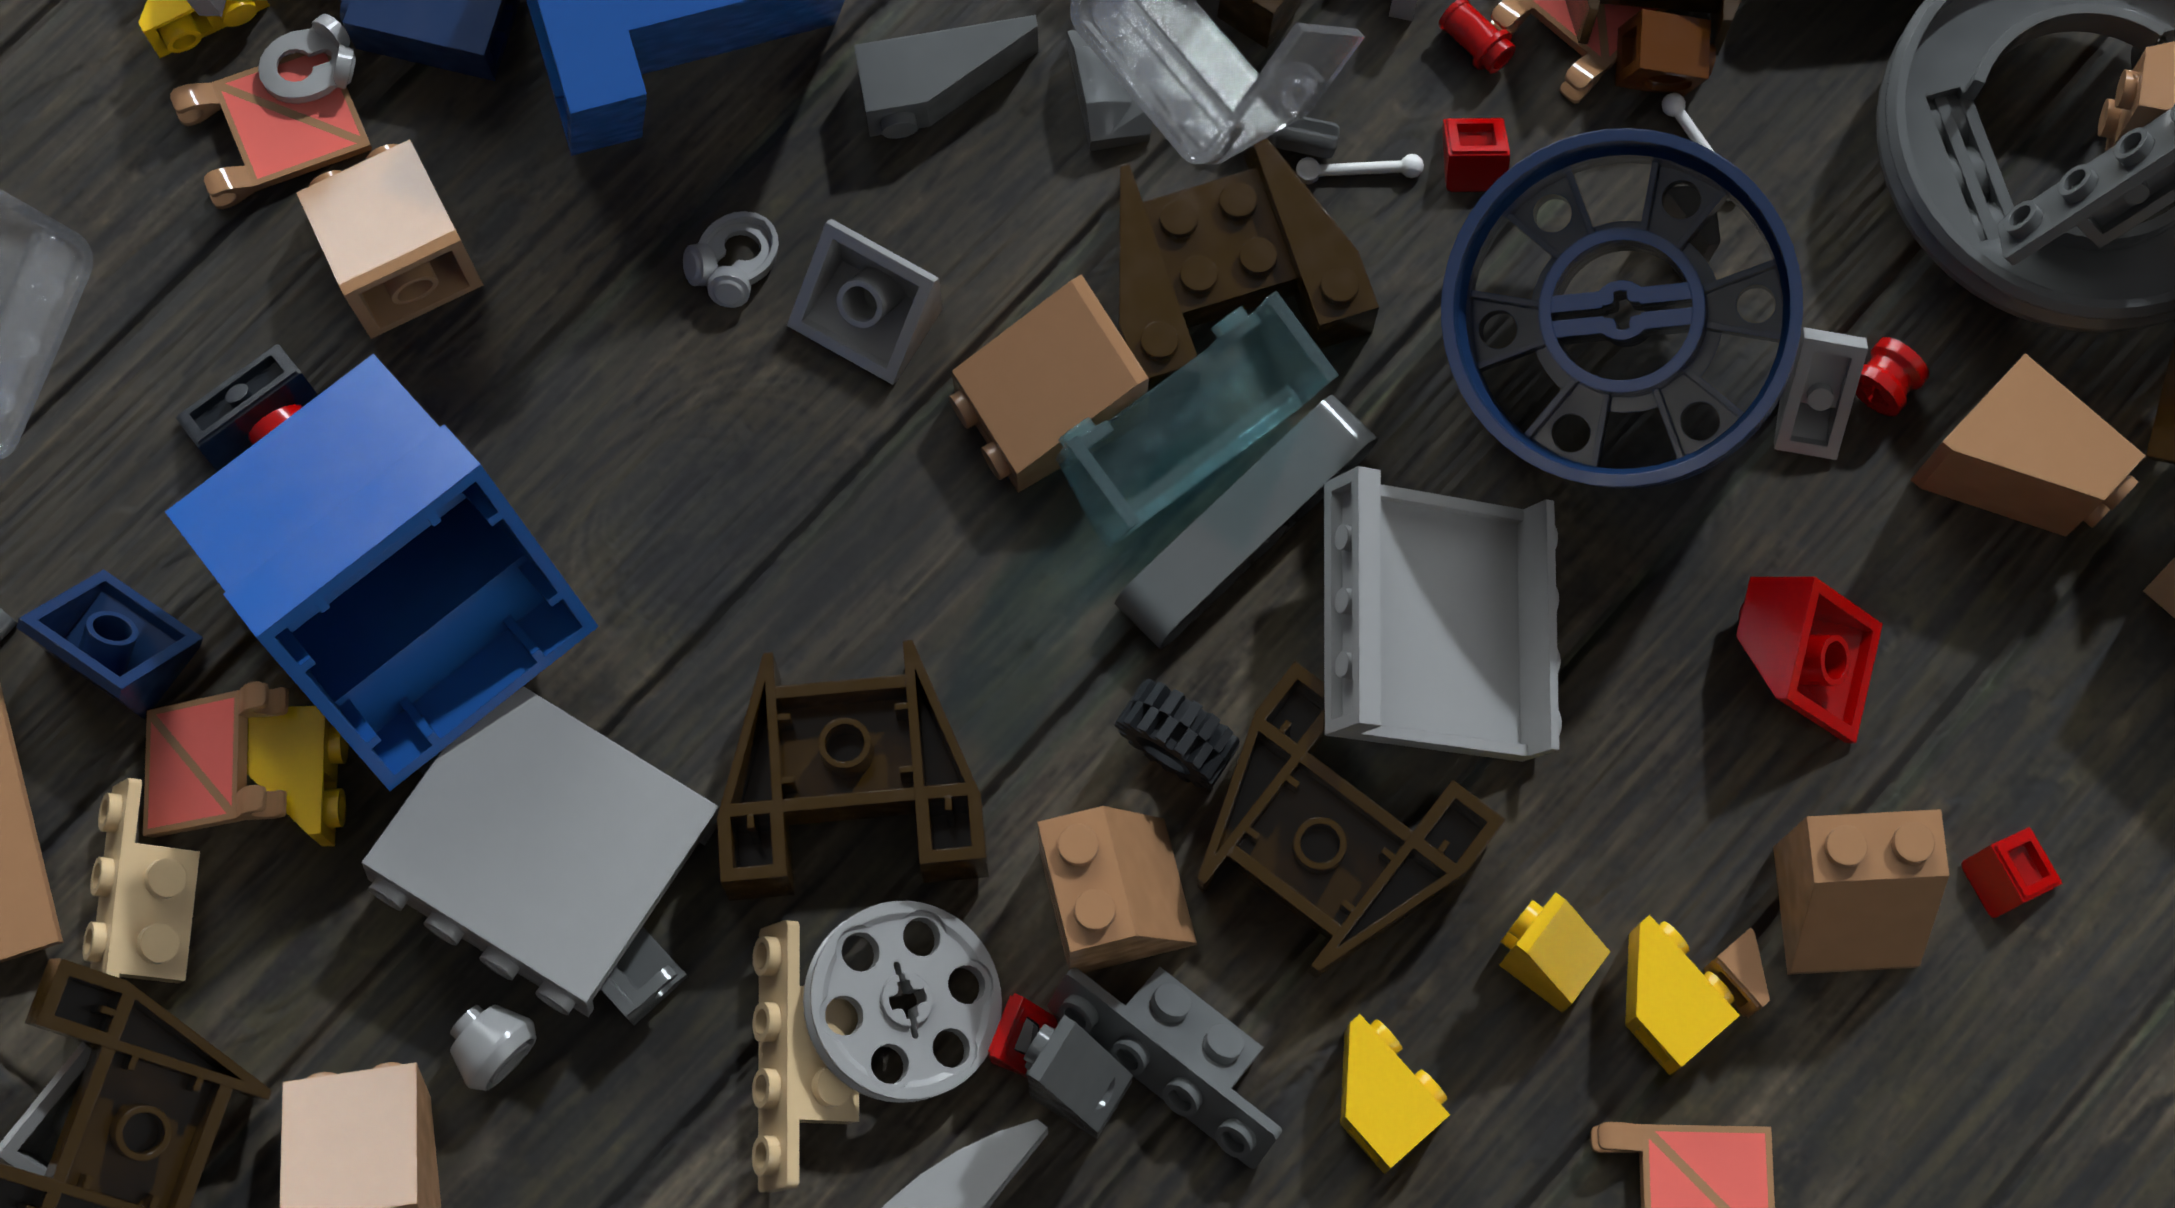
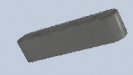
M1333 395L1328 396L1124 588L1114 604L1159 649L1165 648L1324 498L1325 482L1355 468L1376 445L1378 437Z

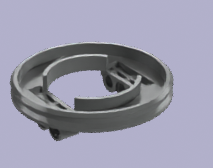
M1924 0L1897 41L1886 65L1879 90L1876 113L1877 145L1886 185L1899 215L1915 240L1949 277L1970 293L2000 310L2027 321L2076 332L2109 333L2133 331L2174 320L2175 206L2151 220L2138 224L2101 249L2075 226L2016 265H2011L2003 257L1998 224L2014 208V205L1974 104V99L1984 86L1991 68L2003 56L2025 42L2054 33L2089 32L2126 42L2133 46L2130 58L2131 69L2133 70L2146 47L2175 41V0Z

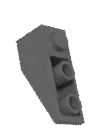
M1065 1015L1055 1030L1046 1024L1042 1026L1023 1058L1027 1061L1024 1068L1027 1069L1025 1076L1028 1077L1030 1098L1096 1139L1102 1133L1132 1083L1133 1075L1081 1026Z

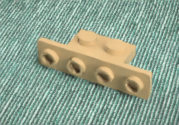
M127 778L113 786L111 793H105L100 805L98 827L100 831L107 832L104 857L96 859L91 875L92 896H98L99 900L96 922H90L85 931L83 959L84 961L91 962L90 968L118 978L181 983L186 979L200 851L135 843L142 780Z
M784 920L761 928L759 938L753 950V967L755 973L759 976V1004L756 1006L753 1014L752 1028L754 1037L759 1042L758 1071L754 1076L752 1085L753 1101L758 1108V1137L752 1149V1166L754 1172L758 1175L759 1192H778L799 1186V1123L851 1124L859 1122V1092L847 1086L828 1069L816 1052L810 1039L804 1017V986H800V926L798 921ZM832 999L825 1011V1020L828 1027L834 1033L850 1035L856 1029L858 1022L857 1012L849 1001Z

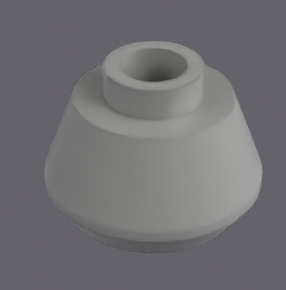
M496 1004L486 1010H483L479 1005H475L451 1029L450 1035L456 1040L450 1049V1053L465 1085L469 1089L487 1091L510 1074L531 1050L537 1039L534 1022L528 1017Z

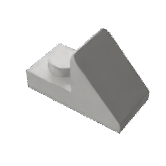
M1803 327L1794 368L1779 401L1774 449L1837 460L1868 351L1866 338Z

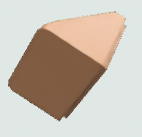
M1750 927L1703 968L1705 970L1704 973L1710 971L1724 982L1734 996L1733 1006L1743 1017L1746 1016L1747 1018L1770 1001L1756 936Z

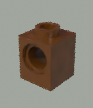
M1647 9L1639 11L1618 28L1615 86L1666 95L1678 93L1684 97L1708 80L1713 71L1716 48L1710 42L1711 20Z

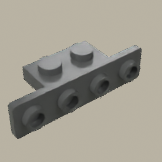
M2175 104L2171 109L2147 125L2132 129L2124 134L2115 146L2089 163L2072 168L2062 177L2060 182L2033 200L2023 201L2016 205L1998 224L2003 257L2011 265H2016L2075 226L2101 249L2175 201Z
M1160 966L1126 1006L1076 967L1071 968L1063 977L1047 1004L1048 1009L1054 1015L1060 1018V1020L1065 1015L1075 1021L1125 1067L1133 1077L1163 1099L1172 1111L1186 1117L1214 1139L1227 1154L1238 1158L1249 1168L1255 1169L1282 1134V1129L1232 1088L1255 1061L1264 1048Z

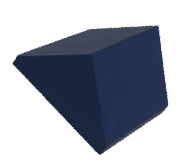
M104 569L18 619L16 626L19 631L47 653L144 720L147 717V710L155 707L199 650L203 641L202 636Z

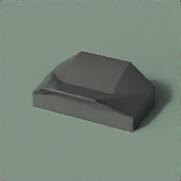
M1127 24L1067 31L1066 44L1089 150L1096 151L1149 142L1154 118L1164 104L1177 93L1164 33L1136 31Z

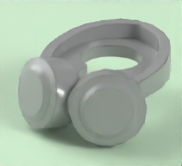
M322 14L312 21L310 29L292 31L274 40L264 50L258 66L260 80L267 92L279 101L300 104L318 100L331 93L337 87L346 89V86L351 83L356 63L354 49L349 47L350 38L347 31L334 17ZM290 53H303L308 57L321 53L331 56L329 62L314 66L312 73L302 81H287L279 75L277 69L281 59Z
M747 211L733 212L719 218L705 230L698 244L688 245L684 251L683 269L688 282L692 286H707L710 298L720 306L728 308L742 306L749 298L751 285L764 278L773 268L776 261L779 242L774 225L766 217ZM737 235L748 236L759 245L760 253L755 258L745 261L737 260L732 266L718 267L717 263L726 255L724 245L729 238Z

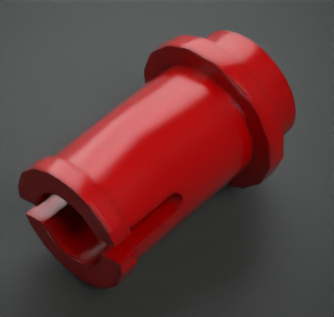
M1456 0L1445 10L1439 20V27L1447 31L1474 57L1472 65L1478 70L1486 69L1490 74H1493L1504 67L1516 51V46L1511 42L1512 34L1506 29L1497 30L1470 4L1469 0Z

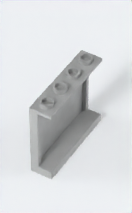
M1357 466L1324 483V696L1326 736L1520 762L1559 750L1562 718L1558 707V672L1561 663L1560 653L1557 648L1559 592L1556 587L1555 562L1558 532L1555 526L1553 500L1546 499L1528 508L1519 509L1382 485L1381 470Z
M523 686L441 751L362 861V865L368 880L372 882L368 890L379 900L398 911H401L407 904L427 916L424 925L444 941L456 946L461 939H464L483 951L479 957L481 962L500 976L513 980L518 973L539 986L535 992L536 996L558 1012L569 1015L574 1008L589 1017L594 1010V997L699 842L705 846L717 828L719 806Z

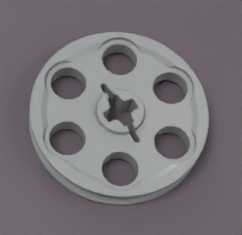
M891 901L868 907L839 924L823 940L815 952L806 975L803 1007L806 1027L813 1046L823 1063L839 1080L865 1096L886 1102L906 1103L925 1100L945 1093L967 1080L979 1068L988 1055V1049L1001 1019L1002 997L998 974L990 954L982 941L965 923L945 910L929 904L915 901ZM910 921H921L932 930L934 947L929 955L917 956L911 953L905 946L903 931ZM856 935L863 937L872 946L874 959L867 971L853 970L843 960L842 945L848 936ZM955 968H964L971 971L978 980L979 993L972 1004L958 1002L949 991L948 980ZM898 984H900L904 994L914 993L917 999V1005L908 1009L909 1019L906 1018L903 1009L892 1010L889 1003V998L898 993ZM832 999H844L854 1006L858 1022L856 1029L850 1035H839L828 1027L825 1020V1011ZM941 1031L953 1032L963 1043V1059L954 1068L943 1066L934 1056L933 1041ZM879 1047H890L901 1056L903 1073L894 1084L884 1083L873 1074L871 1058Z

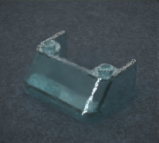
M1277 291L1269 295L1250 315L1241 306L1218 322L1211 329L1218 339L1204 352L1113 418L1095 426L1088 417L1058 439L1063 448L1055 459L1093 529L1108 549L1126 538L1276 428L1339 376Z

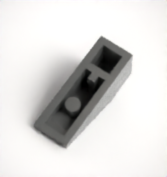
M1036 15L854 45L869 136L883 135L886 138L898 139L914 134L919 128L930 127L1038 53V24Z

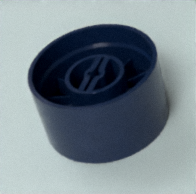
M1634 128L1603 129L1559 140L1532 153L1498 178L1474 206L1457 235L1448 259L1441 297V327L1449 365L1461 394L1484 427L1506 448L1543 471L1564 479L1613 489H1644L1685 480L1710 469L1742 447L1761 428L1785 391L1794 368L1803 319V287L1793 243L1782 219L1760 188L1737 166L1718 153L1696 142L1673 134ZM1611 164H1652L1642 221H1616L1593 227L1574 174L1594 167ZM1690 186L1700 194L1701 203L1698 210L1692 216L1684 219L1670 216L1663 206L1667 192L1673 187ZM1729 198L1756 227L1769 250L1772 260L1717 280L1706 259L1691 242ZM1553 199L1567 202L1571 206L1572 215L1570 222L1564 229L1558 232H1546L1539 228L1537 213L1545 202ZM1508 221L1552 256L1537 280L1532 299L1475 291L1484 259L1495 238ZM1620 251H1637L1656 256L1671 265L1685 281L1684 283L1640 287L1631 281L1618 280L1608 283L1596 292L1564 295L1572 279L1587 264L1601 256ZM1753 288H1760L1769 292L1776 304L1772 316L1761 323L1748 322L1737 311V303L1741 295ZM1626 299L1629 300L1634 310H1644L1645 312H1641V315L1630 317V328L1621 330L1614 319L1604 317L1618 312L1620 307L1619 301ZM1497 314H1507L1514 318L1517 325L1515 339L1504 348L1496 349L1489 347L1483 336L1486 322ZM1688 333L1680 350L1667 364L1651 374L1630 380L1601 378L1583 370L1573 361L1564 346L1568 344L1610 341L1617 346L1632 347L1641 344L1650 336ZM1722 334L1779 343L1776 358L1768 378L1745 413L1701 378L1715 357ZM1536 352L1543 368L1561 390L1524 433L1499 406L1489 390L1482 372ZM1696 404L1709 405L1719 414V428L1712 437L1706 440L1691 439L1682 428L1683 415L1690 407ZM1659 408L1677 459L1655 466L1633 469L1600 467L1610 412L1636 413ZM1569 416L1584 418L1590 428L1588 443L1584 448L1576 452L1562 450L1555 439V431L1558 424Z

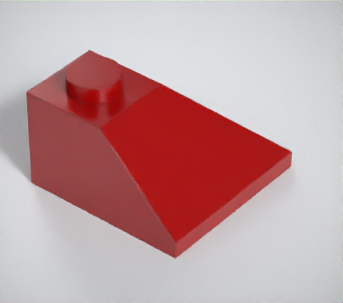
M1815 576L1750 577L1745 601L1739 611L1737 639L1775 698L1843 742L1856 743L1883 624Z

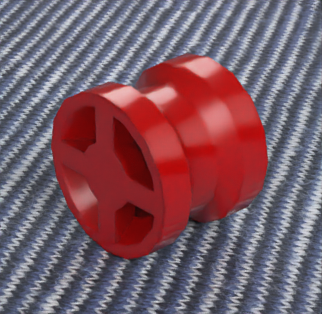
M1882 337L1871 349V360L1863 365L1855 394L1862 402L1876 412L1886 416H1896L1907 404V393L1910 390H1918L1928 380L1930 371L1923 359L1909 346L1899 340Z

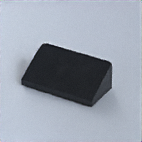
M277 344L178 414L176 419L218 472L252 446L248 439L249 432L263 417L288 405L296 404L304 407L317 397L318 394L280 345Z

